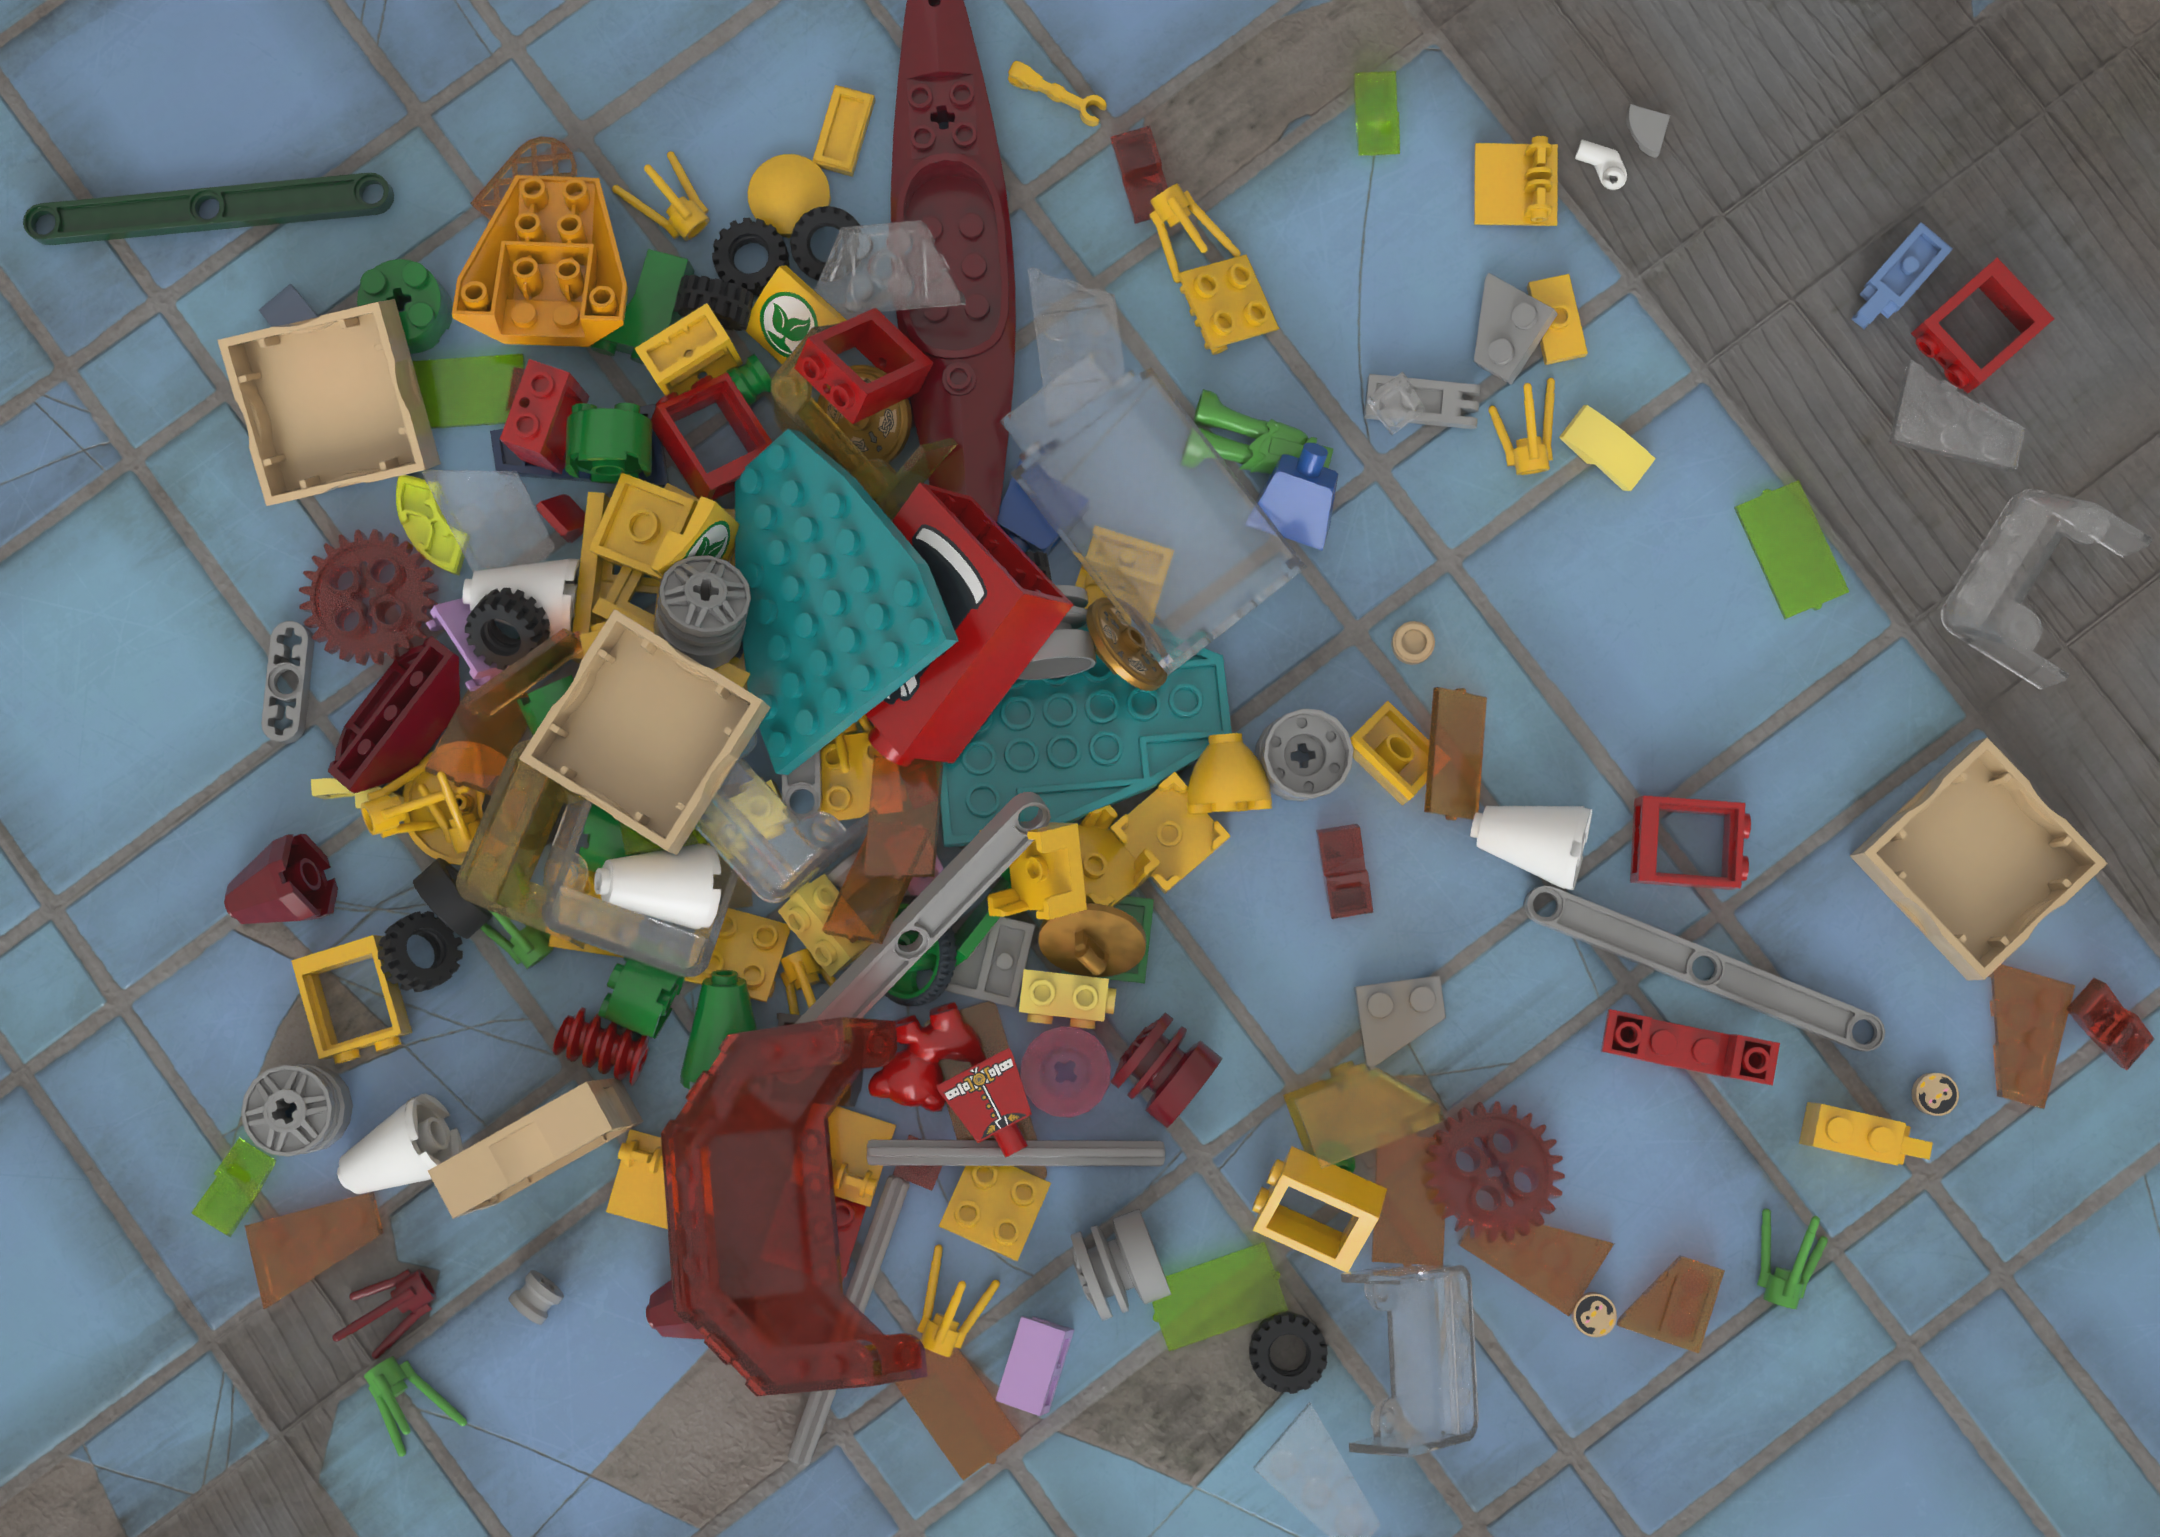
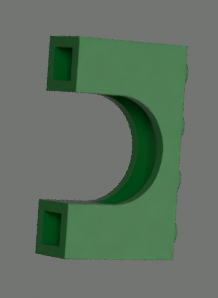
M648 249L636 292L626 306L624 325L592 344L590 349L608 356H614L616 351L630 354L631 360L644 365L634 348L681 319L682 316L674 311L681 278L684 275H694V269L690 261L686 258Z

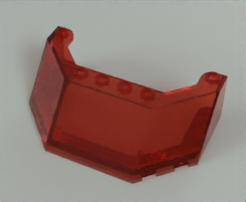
M838 1017L728 1034L718 1049L721 1052L708 1071L703 1070L685 1098L688 1101L675 1120L670 1119L661 1132L674 1313L685 1324L691 1323L705 1337L704 1343L725 1365H732L747 1380L745 1385L755 1396L870 1387L928 1377L926 1353L921 1340L910 1333L885 1335L843 1294L828 1118L861 1070L882 1067L893 1060L897 1052L896 1021Z

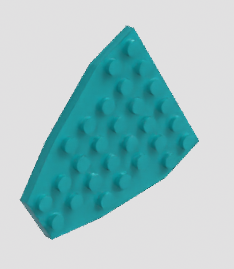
M787 429L745 467L741 477L735 481V520L740 524L735 537V567L741 571L748 582L751 596L742 638L746 672L750 673L747 688L750 693L762 699L771 707L760 723L759 729L775 773L789 775L959 641L930 568L925 560L855 477L801 431Z
M1087 624L1078 628L1079 630L1089 632ZM1147 626L1160 645L1168 668V676L1165 683L1154 691L1141 690L1128 683L1118 674L1114 675L1097 654V663L1094 667L1081 673L1053 679H1017L955 762L936 761L943 847L967 846L980 832L979 830H982L1012 798L1020 793L1034 792L1038 794L1050 811V822L1071 823L1085 817L1096 809L1107 805L1112 806L1152 789L1162 783L1173 772L1178 773L1198 761L1202 752L1209 745V735L1232 734L1223 655ZM1026 807L1020 812L1018 821L1029 822L1033 820L1038 814L1039 807Z

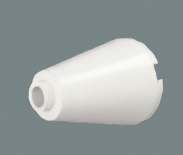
M563 559L474 571L472 579L466 578L464 581L463 603L470 604V610L472 611L479 601L494 589H498L500 592L503 588H511L513 594L517 590L525 592L524 598L528 600L532 596L537 601L534 606L536 608L543 607L546 612L543 619H549L550 626L547 631L550 633L548 638L563 643H571L573 620L571 618L575 616L580 560ZM494 619L495 621L511 625L510 623L504 620Z
M1486 806L1483 814L1475 813L1470 837L1477 838L1478 848L1560 888L1574 890L1583 860L1584 845L1588 839L1592 809L1584 808V806Z
M695 844L682 847L678 855L661 850L609 859L605 861L602 868L596 870L594 889L596 894H601V899L605 904L695 930L703 929V927L709 928L716 917L721 889H713V874L721 875L719 856L713 845Z
M421 1094L408 1100L340 1157L337 1175L342 1186L356 1194H363L431 1180L428 1170L463 1151L458 1129L455 1128L450 1131L444 1118L450 1116L447 1109L435 1097L428 1094Z

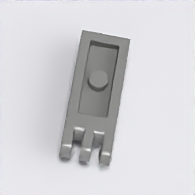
M1369 374L1364 419L1475 429L1477 428L1478 419L1461 416V412H1478L1479 402L1463 400V396H1479L1481 386Z

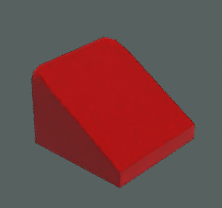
M558 495L540 501L536 505V510L568 543H573L583 534L585 512L569 495Z

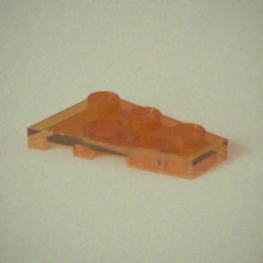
M2001 964L1988 976L1991 977L1993 1000H1990L1991 1016H1994L1996 1043L1993 1045L1997 1097L2045 1109L2076 985Z
M374 1192L245 1225L263 1309L270 1308L294 1290L310 1282L334 1264L342 1261L383 1234Z
M1483 1208L1478 1210L1458 1242V1245L1567 1316H1570L1615 1244Z

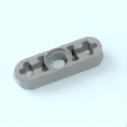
M294 621L280 623L271 634L261 721L262 730L265 735L271 740L284 744L297 741L305 730L314 650L312 632L307 627ZM293 631L296 636L302 639L300 645L293 646L291 657L295 660H300V666L287 662L280 663L282 657L290 660V647L284 645L283 641L284 638L291 637ZM286 671H294L299 680L296 690L290 694L281 693L277 685L278 678ZM276 699L285 702H296L295 708L286 705V718L293 720L292 728H285L283 735L281 730L274 726L275 720H282L284 716V707L276 705Z

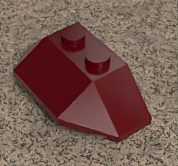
M430 636L424 640L422 645L410 649L395 659L345 724L336 747L335 760L330 763L328 772L344 787L355 794L390 783L417 766L460 710L459 656L436 638Z

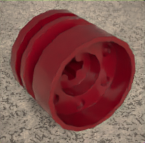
M1165 1012L1158 1020L1147 1027L1145 1026L1119 1059L1118 1067L1110 1082L1119 1088L1130 1074L1134 1076L1137 1081L1127 1096L1130 1099H1134L1143 1090L1149 1088L1153 1094L1147 1103L1145 1111L1168 1128L1192 1101L1223 1058L1202 1041L1194 1044L1188 1051H1182L1179 1046L1186 1035L1187 1029L1181 1026L1170 1040L1166 1038L1163 1033L1171 1024L1173 1018Z

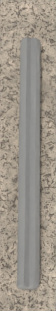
M871 1139L867 1143V1162L869 1165L1160 1167L1165 1161V1147L1161 1141L1026 1140L1027 1147L1005 1158L996 1140H983L977 1143L976 1140Z
M890 1175L886 1180L788 1454V1459L799 1465L808 1466L814 1455L910 1186L909 1181L904 1178Z

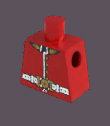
M1010 1047L936 1085L939 1093L977 1143L994 1135L1005 1158L1028 1146L1017 1122L1027 1118L1032 1113Z

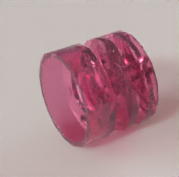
M1060 1026L1044 1031L1029 1044L1022 1058L1020 1078L1025 1094L1038 1109L1052 1116L1071 1118L1089 1112L1102 1100L1110 1085L1111 1065L1106 1049L1093 1034L1078 1027ZM1071 1060L1076 1064L1073 1072L1078 1076L1077 1079L1073 1082L1069 1079L1064 1080L1063 1083L1057 1081L1058 1070L1054 1067L1058 1061L1066 1064Z

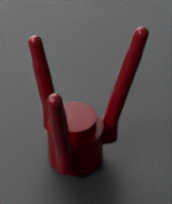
M407 1269L395 1277L350 1293V1300H357L396 1287L390 1292L392 1299L336 1332L332 1336L333 1341L338 1342L396 1307L403 1314L410 1310L411 1313L373 1351V1359H378L422 1315L432 1310L430 1302L436 1299L437 1296L431 1282L420 1269L413 1273Z

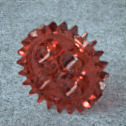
M359 529L355 530L354 542H351L341 534L339 535L340 547L338 549L327 543L324 544L328 555L325 560L317 556L311 558L319 567L317 571H304L303 573L312 580L311 586L299 588L301 593L310 597V601L300 604L299 609L313 614L303 623L309 628H318L312 636L313 640L319 643L328 640L324 650L333 655L340 649L339 659L349 662L355 654L356 663L366 666L371 655L374 663L383 665L384 653H387L392 659L397 661L400 657L399 647L402 646L410 650L414 648L410 640L413 636L422 639L427 637L420 629L422 623L426 624V622L433 620L430 616L426 615L427 609H432L434 605L438 604L428 598V594L438 591L439 586L425 581L434 574V570L430 567L419 568L426 559L424 555L420 552L411 555L414 546L408 541H404L398 546L399 537L391 532L384 542L382 533L377 529L372 530L369 540L365 533ZM365 561L368 563L366 577L362 572V563ZM394 564L395 574L389 582L380 583L379 573L381 569L386 565ZM347 571H352L353 582L351 586L347 589L339 590L338 580L340 576ZM370 589L376 593V597L369 599L368 606L363 603V598L369 597ZM399 605L401 609L399 619L393 624H386V611L391 606ZM352 612H358V625L351 631H345L344 620L346 616ZM372 617L377 626V631L374 634L371 633Z
M1495 1101L1491 1105L1489 1113H1487L1482 1102H1478L1473 1108V1116L1465 1107L1461 1108L1457 1112L1459 1122L1450 1116L1443 1122L1449 1133L1437 1130L1432 1135L1440 1146L1430 1145L1425 1151L1428 1155L1435 1158V1161L1426 1163L1423 1166V1170L1433 1173L1435 1178L1429 1180L1424 1186L1429 1189H1437L1439 1193L1430 1203L1432 1205L1445 1204L1447 1208L1440 1217L1442 1220L1452 1215L1458 1218L1454 1228L1456 1232L1466 1225L1471 1226L1470 1239L1472 1240L1478 1238L1482 1231H1485L1488 1243H1493L1496 1241L1498 1233L1501 1232L1502 1237L1507 1243L1514 1240V1228L1522 1237L1527 1236L1531 1233L1528 1221L1537 1228L1542 1226L1545 1221L1540 1212L1551 1214L1556 1210L1548 1198H1559L1563 1193L1552 1185L1554 1182L1565 1178V1174L1553 1170V1166L1562 1161L1563 1157L1550 1155L1549 1149L1557 1143L1556 1139L1543 1141L1541 1135L1544 1133L1546 1125L1543 1124L1533 1129L1530 1126L1533 1117L1532 1113H1528L1521 1120L1516 1118V1105H1512L1503 1114L1499 1101ZM1494 1134H1503L1509 1139L1511 1144L1510 1153H1502L1495 1148L1493 1143ZM1477 1137L1481 1140L1483 1151L1475 1144L1474 1138ZM1457 1152H1465L1471 1156L1474 1162L1472 1172L1463 1171L1458 1167L1455 1160ZM1498 1166L1501 1174L1498 1177L1492 1176L1489 1178L1486 1170L1489 1167L1495 1168ZM1515 1172H1522L1529 1177L1531 1181L1530 1192H1522L1515 1186ZM1479 1190L1486 1191L1493 1197L1494 1208L1492 1211H1485L1477 1204L1476 1194ZM1505 1194L1508 1198L1512 1199L1513 1207L1507 1205Z

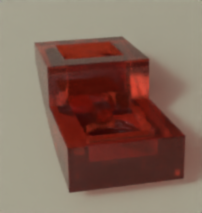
M1149 125L1110 137L1135 224L1151 219L1149 214L1155 211L1150 200L1168 188L1162 170L1161 158Z
M1352 824L1316 830L1331 919L1373 913L1369 875L1365 868L1360 826Z
M2093 978L2066 1008L2085 1033L2114 1062L2125 1070H2128L2155 1040L2139 1016L2125 1009L2109 986L2096 978Z

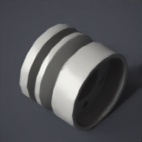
M709 555L690 556L675 562L664 573L659 588L654 633L670 643L675 649L705 667L714 669L728 663L739 652L745 631L746 618L751 601L748 582L741 571L729 562Z
M1056 585L1074 605L1018 679L1042 680L1070 676L1084 672L1094 667L1097 663L1094 642L1090 633L1078 629L1087 624V609L1085 607L1088 604V595L1084 588L1072 585Z
M1301 709L1283 715L1263 730L1255 746V756L1266 773L1271 793L1284 800L1303 802L1330 794L1345 781L1352 767L1353 746L1348 731L1337 718L1322 710ZM1298 746H1300L1302 753L1309 754V760L1302 763V768H1300L1298 761L1291 760V753L1296 752Z
M314 1064L282 1065L266 1070L252 1081L243 1098L241 1116L245 1132L257 1147L271 1155L290 1157L327 1149L338 1141L350 1124L353 1103L348 1086L339 1074L329 1068ZM290 1103H295L297 1110L292 1113V1117H287L285 1111L291 1107Z
M1140 1209L1113 1218L1115 1239L1107 1241L1101 1229L1097 1225L1092 1226L1091 1231L1096 1243L1095 1247L1088 1249L1081 1231L1070 1236L1073 1243V1263L1087 1300L1098 1311L1102 1321L1113 1317L1107 1300L1108 1297L1115 1295L1122 1313L1129 1311L1126 1292L1129 1289L1135 1288L1144 1304L1171 1295L1168 1282Z

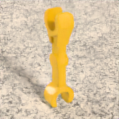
M1014 61L1009 69L1008 81L1012 85L1034 92L1040 91L1055 102H1063L1079 110L1081 120L1088 126L1094 127L1099 124L1100 120L1095 116L1089 115L1086 109L1094 105L1105 111L1107 105L1102 97L1090 95L1082 99L1066 91L1063 86L1057 83L1051 84L1043 80L1041 75L1020 61Z

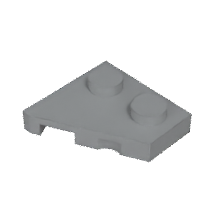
M1488 273L1484 283L1474 362L1479 367L1512 385L1558 315L1557 312L1548 305Z
M1000 917L971 955L955 967V970H953L954 975L945 991L1016 1008L1022 984L1023 970L1026 968L1036 925Z
M1440 976L1354 987L1365 1068H1374L1446 1018Z

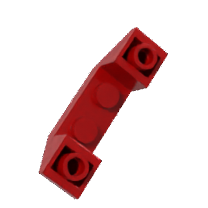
M1608 1009L1601 1052L1773 1086L1780 1043L1737 1034H1725Z

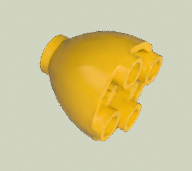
M1242 733L1209 735V745L1200 755L1190 777L1188 814L1272 809L1268 778L1260 761L1243 743Z

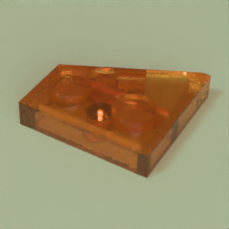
M1679 1255L1618 1318L1616 1325L1700 1353L1725 1270Z

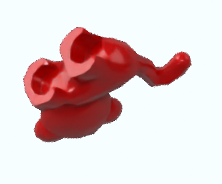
M955 1002L932 1008L929 1011L931 1024L924 1027L919 1023L915 1015L899 1018L890 1023L889 1027L895 1040L900 1044H907V1048L889 1055L883 1068L871 1077L868 1084L871 1096L889 1098L895 1103L904 1106H921L930 1112L942 1111L946 1101L936 1085L943 1082L939 1062L945 1059L970 1062L972 1067L986 1060L982 1050L981 1038L973 1027L964 1021Z

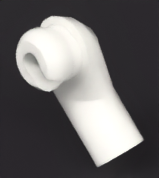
M1581 139L1575 159L1594 165L1601 183L1607 189L1616 190L1621 188L1627 181V172L1618 151Z

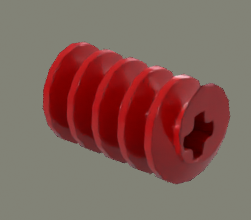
M581 1007L574 1016L568 1015L557 1032L552 1049L553 1054L560 1055L566 1049L567 1060L575 1062L582 1055V1064L586 1068H591L598 1061V1071L601 1074H607L614 1067V1078L622 1081L630 1073L629 1082L633 1086L643 1069L648 1055L649 1036L642 1035L635 1042L632 1040L633 1031L630 1029H626L621 1035H618L617 1024L611 1022L603 1029L601 1028L602 1017L598 1016V1013L588 1023L585 1021L586 1008Z

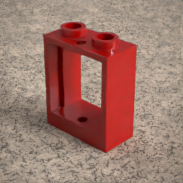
M1997 257L1913 330L1911 334L1916 338V345L1919 350L1927 357L1934 358L1943 367L1947 380L1953 386L1963 389L1968 394L1982 384L2055 318ZM1977 288L1991 300L2021 333L1982 368L1968 356L1939 324L1943 318Z
M875 307L808 337L794 369L847 420L855 424L919 393L934 362ZM855 347L876 368L884 371L887 375L867 384L837 355Z
M529 359L500 440L522 461L562 474L566 463L567 417L572 414L573 405L588 403L590 396L570 372ZM523 399H529L530 404L528 407H521Z
M728 372L716 378H713L712 375L705 376L696 381L691 386V390L680 395L677 392H672L662 397L655 404L656 408L651 418L652 429L698 500L703 496L714 501L734 491L735 481L741 477L745 467L772 443ZM717 403L748 453L706 473L674 422Z
M1645 795L1635 798L1630 883L1723 890L1741 888L1742 881L1747 880L1749 872L1748 856H1743L1744 839L1749 838L1751 830V816L1745 813L1746 803ZM1659 811L1724 816L1721 877L1656 872Z

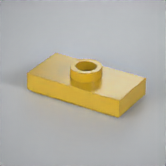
M1565 274L1528 282L1526 286L1528 295L1553 308L1558 314L1540 341L1544 364L1549 365L1585 357L1588 351L1570 275Z

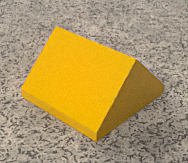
M1388 700L1350 738L1353 746V759L1401 805L1411 800L1448 760Z

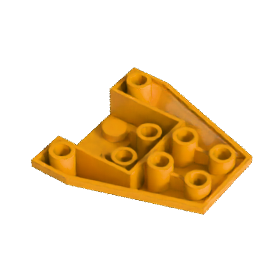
M516 175L457 278L452 308L453 319L503 344L589 347L623 326L628 286L600 179L590 177Z

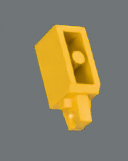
M1807 1102L1799 1144L1897 1166L1898 1164H1904L1905 1155L1930 1160L1933 1145L1932 1142L1909 1137L1911 1127L1906 1126L1904 1122Z

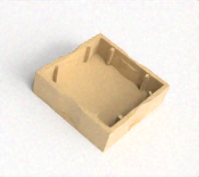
M395 299L217 340L235 401L239 405L247 425L249 449L266 506L322 494L353 484L371 483L419 472L441 464Z
M614 609L581 660L571 686L551 707L519 759L568 790L584 797L608 812L616 820L661 848L678 855L771 707L762 699L713 669L701 665L675 649L663 638Z
M1988 738L1971 742L1850 855L1860 868L1967 981L1985 980L2029 938L2034 928L2045 916L2068 902L2108 864L2065 818L2052 811L2040 799L2029 780Z
M615 1078L586 1081L428 1170V1173L454 1219L497 1205L629 1129L641 1124L643 1120L622 1081Z

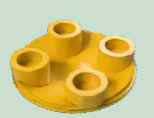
M783 154L768 159L754 172L748 186V203L756 220L757 218L764 220L768 226L771 224L782 237L791 238L793 228L801 216L814 208L829 206L831 202L830 188L824 172L812 160L796 154Z

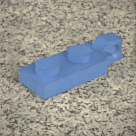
M1920 222L1864 285L1865 288L1859 295L1866 302L1851 319L1863 330L1879 313L1888 319L1908 301L1953 248Z

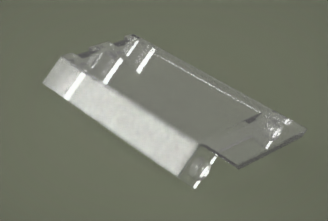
M1091 352L1000 421L1023 451L1019 455L1023 462L1011 472V475L1128 625L1136 628L1145 640V647L1167 675H1170L1307 568L1151 367L1137 375L1131 370L1115 381L1097 356Z

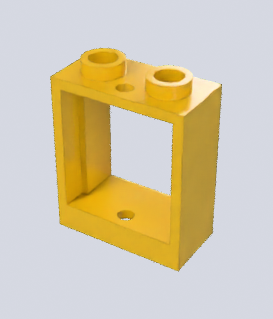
M708 303L634 348L665 396L672 392H677L680 395L691 390V386L699 380L698 375L701 372L716 378L726 373L728 369L732 367L738 368L744 364L731 339Z
M371 935L291 960L319 1059L333 1058L335 1064L348 1062L361 1057L360 1049L373 1045L376 1052L401 1045L400 1037L412 1033L399 984L393 985L388 980L391 977V973L388 971L383 974L381 966L385 962L384 960H378V952L383 949L382 946H379V942L384 936ZM373 958L392 1027L338 1043L319 974Z
M1291 1146L1284 1161L1275 1160L1266 1183L1271 1185L1270 1188L1261 1187L1256 1196L1252 1211L1258 1213L1253 1231L1348 1273L1380 1217L1387 1188ZM1288 1186L1352 1214L1344 1231L1340 1232L1280 1205L1279 1203Z

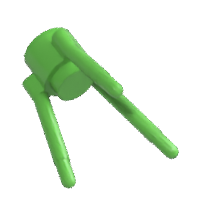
M513 862L511 868L537 930L528 925L519 931L485 892L479 894L480 900L512 938L509 942L487 923L480 929L509 953L517 965L522 963L526 969H529L554 950V947L548 946L551 930L544 921L519 863Z
M1767 1208L1763 1209L1761 1272L1757 1285L1766 1288L1763 1296L1764 1300L1797 1310L1800 1298L1803 1299L1806 1286L1828 1242L1826 1236H1821L1805 1265L1820 1223L1818 1216L1811 1218L1792 1270L1776 1266L1775 1273L1772 1274L1771 1211Z
M394 1356L370 1369L364 1375L370 1385L368 1389L376 1400L392 1443L400 1457L406 1455V1449L395 1421L404 1435H408L411 1429L396 1397L408 1389L404 1382L407 1379L460 1426L467 1424L466 1418L415 1373L408 1360L399 1365Z

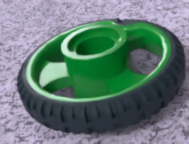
M917 895L899 896L881 906L874 915L875 919H872V924L869 926V930L873 935L878 938L914 901ZM952 926L885 994L886 997L899 1005L920 1006L936 1000L945 991L954 975L953 970H955V963L957 961L955 959V956H957V945L955 946L956 938H954L955 934L952 931ZM910 930L903 933L898 940V944H912L918 938L919 932ZM935 966L930 980L919 990L916 981L917 971L931 970Z

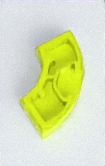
M409 475L398 476L396 506L400 523L403 525L408 538L416 550L427 560L439 568L459 576L471 536L457 530L447 520L441 504L443 486L436 482Z

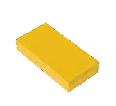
M839 85L834 86L812 162L822 169L853 177L875 104L874 95Z

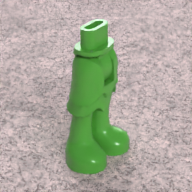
M1203 389L1195 411L1193 425L1206 428H1220L1256 440L1247 445L1193 426L1184 451L1182 465L1197 467L1206 458L1213 457L1243 464L1239 468L1240 470H1250V473L1261 472L1271 475L1283 454L1299 458L1304 444L1316 443L1317 438H1308L1303 431L1273 419L1264 421L1236 412L1224 406L1217 394ZM1323 446L1328 451L1323 467L1329 468L1333 448Z

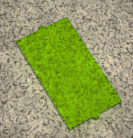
M523 354L412 361L431 429L505 424L525 371ZM526 399L521 401V407L523 408L527 407Z
M1799 480L1773 491L1765 489L1761 496L1734 507L1784 620L1811 608L1817 611L1822 608L1823 603L1850 592Z
M1265 1242L1165 1276L1171 1295L1152 1302L1155 1310L1153 1320L1159 1322L1169 1352L1288 1310L1278 1282L1281 1275L1278 1271H1274Z

